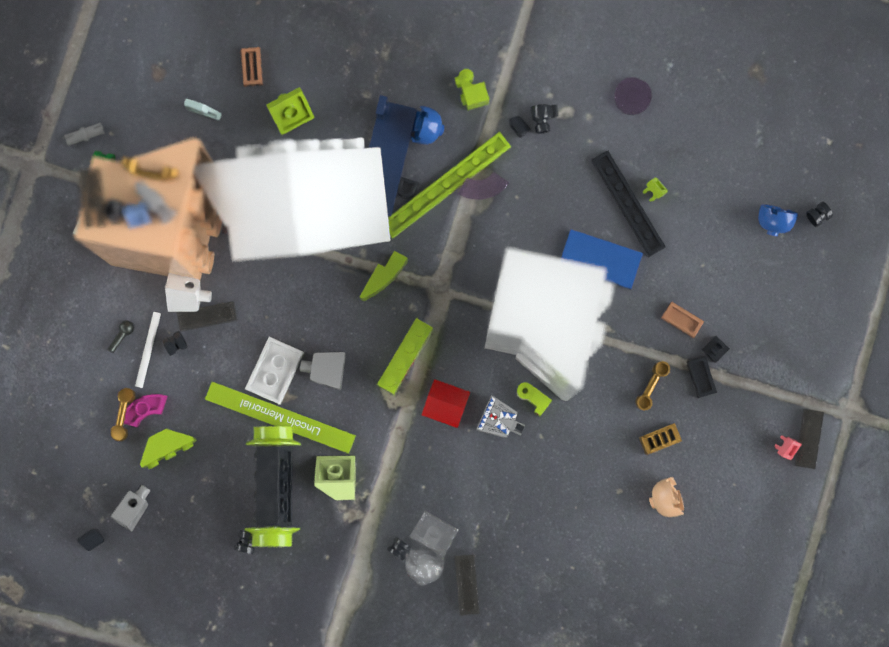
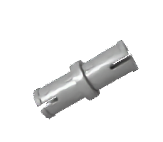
M101 122L87 128L81 127L80 130L65 134L64 137L68 146H71L81 141L87 142L90 138L105 134Z

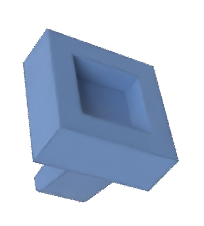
M139 201V205L132 206L130 203L127 205L128 207L124 208V215L130 228L151 224L150 216L143 201Z

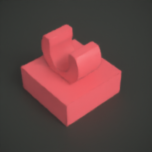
M780 436L784 443L782 446L774 445L779 450L777 453L786 459L792 460L802 444L790 437Z

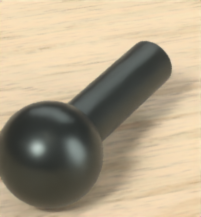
M125 320L120 323L119 333L107 348L109 352L114 353L125 336L133 333L134 325L131 321Z

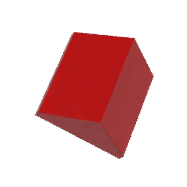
M434 379L422 416L458 428L470 392Z

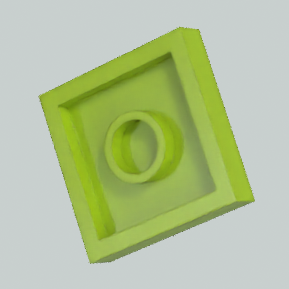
M300 87L287 94H281L278 99L266 104L281 135L315 118Z

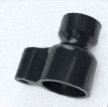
M540 104L531 107L532 120L536 122V134L550 132L548 120L559 116L558 105Z

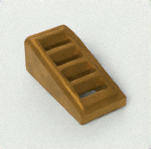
M675 423L639 437L646 455L682 441ZM669 429L672 430L676 440L672 441L668 432ZM662 432L665 433L668 443L664 442ZM654 435H658L661 443L660 446H658ZM649 437L651 438L652 443L655 447L653 449H651V446L648 442L647 438Z

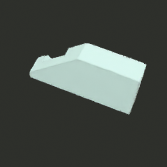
M187 98L184 105L188 111L220 120L222 115L220 112L205 104Z

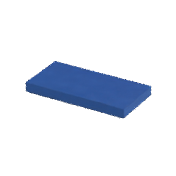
M571 229L561 260L606 269L604 281L612 282L615 285L631 290L643 253Z

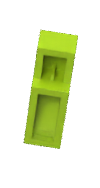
M394 251L385 267L378 264L362 291L360 300L365 301L385 289L403 270L408 262V258Z

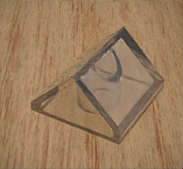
M424 511L410 538L444 557L458 529Z

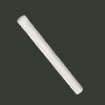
M153 312L135 387L143 388L161 313Z

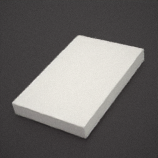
M269 337L245 389L281 405L304 352Z

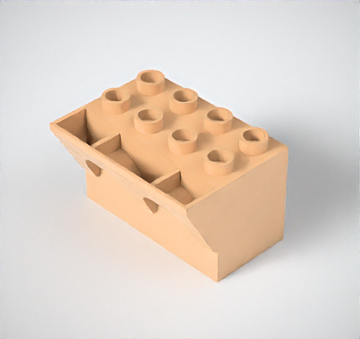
M187 140L132 158L139 162L138 168L162 173L163 166H168L180 170L178 178L168 182L133 176L121 166V162L93 157L75 239L112 266L168 276L169 273L199 280H201L202 273H211L214 263V252L208 251L210 236H219L222 220L193 173L196 164L213 162L200 140ZM142 181L149 188L157 191L165 199L164 202L172 210L175 209L177 211V214L169 223L163 225L161 219L154 212H150L147 209L151 224L130 228L125 215H123L118 225L110 222L104 215V206L110 199L120 200L126 206L130 203L132 206L139 205V201H142V198L137 194L135 184Z

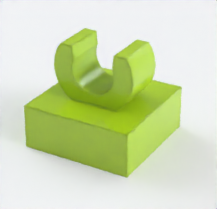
M655 177L646 184L647 188L644 189L643 194L651 191L653 197L650 198V202L657 198L663 197L668 190Z

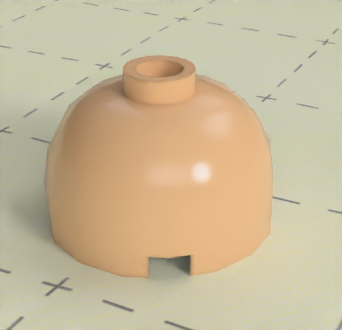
M672 477L659 481L652 490V497L649 498L651 507L653 509L656 508L658 513L665 517H677L684 514L682 512L684 505L681 493L674 488V485L677 484Z

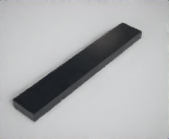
M609 151L591 160L648 257L666 248Z

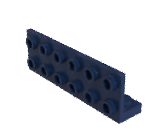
M380 95L369 148H380L387 214L389 217L393 212L417 109L388 102L386 96Z

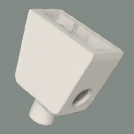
M169 273L165 286L168 312H196L199 310L200 301L211 302L212 292L201 290L199 279Z

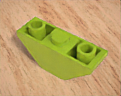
M165 429L148 438L140 465L142 468L148 467V469H152L159 465L158 461L164 458L169 460L175 457V452L181 449L186 451L194 447L193 443L197 442L195 437Z

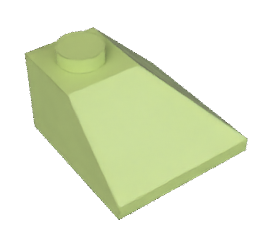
M317 456L315 487L335 500H355V456Z

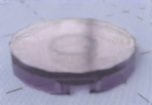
M636 77L621 81L614 93L616 106L628 115H639L649 107L652 99L649 85Z

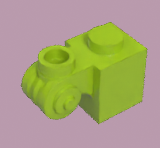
M463 69L459 76L454 77L457 88L461 87L462 90L460 95L462 105H466L467 111L488 105L490 99L485 83L471 84L474 77L473 72L470 69Z

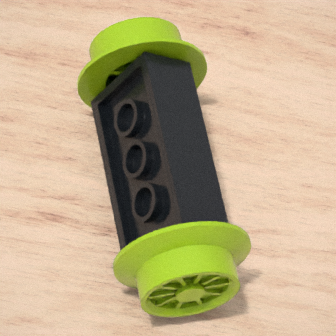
M254 427L253 440L245 443V445L257 446L254 454L256 471L254 473V480L256 482L254 521L256 526H264V528H244V530L252 534V546H292V534L299 531L300 528H280V526H292L293 448L282 446H299L301 443L293 440V427Z

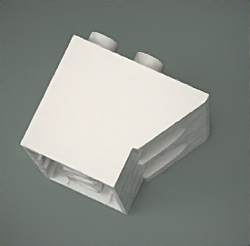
M364 138L300 142L284 141L270 143V146L239 147L236 148L237 159L196 164L194 166L193 173L224 225L229 226L233 260L300 255L390 241L380 148H365Z
M507 248L485 348L516 355L515 359L561 400L568 401L582 388L587 360L589 356L593 355V352L597 351V347L600 348L602 344L605 323L597 322V318H600L601 312L604 313L605 308L609 307L614 283L604 281L606 269Z

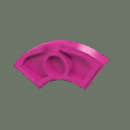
M151 394L130 403L126 409L124 424L138 428L141 421L147 416L153 414L162 415L168 396Z

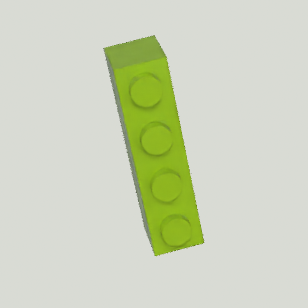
M418 318L415 319L377 383L378 387L395 396L431 335L433 327Z

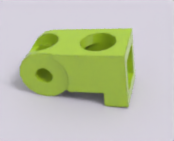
M521 383L517 388L519 399L527 400L536 407L534 413L539 417L552 402L550 398L529 383Z

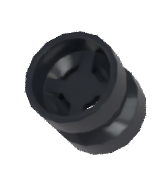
M822 201L815 209L811 208L808 210L806 216L810 223L817 228L824 220L831 219L833 213L830 207Z
M180 331L175 332L171 337L162 339L163 345L170 356L176 354V351L179 349L184 350L188 348Z
M240 530L238 535L240 539L234 549L253 555L255 548L252 546V534Z

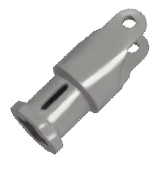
M142 181L135 184L137 194L142 198L146 208L150 212H154L161 219L163 225L169 223L175 217L177 211L175 209L172 210L157 191L149 188Z

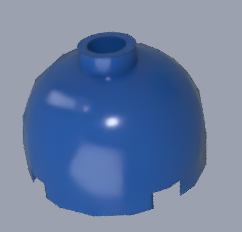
M420 106L422 110L421 112H416L412 130L415 133L414 137L411 136V140L414 143L427 145L436 141L439 136H442L444 125H442V119L436 110Z
M763 204L760 206L758 220L761 227L768 230L767 234L778 236L779 233H787L794 227L798 213L788 209L786 211L781 209V207Z

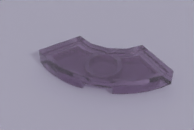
M494 172L482 180H472L467 177L457 194L474 200L487 199L503 191L509 182Z

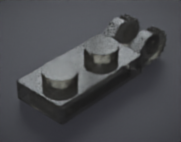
M102 169L79 170L81 205L84 212L86 229L92 228L90 212L97 211L99 227H105Z

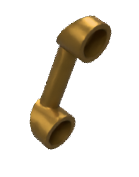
M122 158L121 166L131 175L156 181L168 182L175 180L180 170L168 166H163L162 173L138 168L139 162L134 159Z
M660 361L653 366V376L643 394L636 398L635 403L638 409L649 410L651 408L652 399L650 396L660 377L667 376L670 372V366L667 362Z
M130 388L121 389L117 396L120 405L116 425L112 427L110 433L111 437L119 442L124 441L128 436V431L123 425L127 404L132 403L135 399V392Z

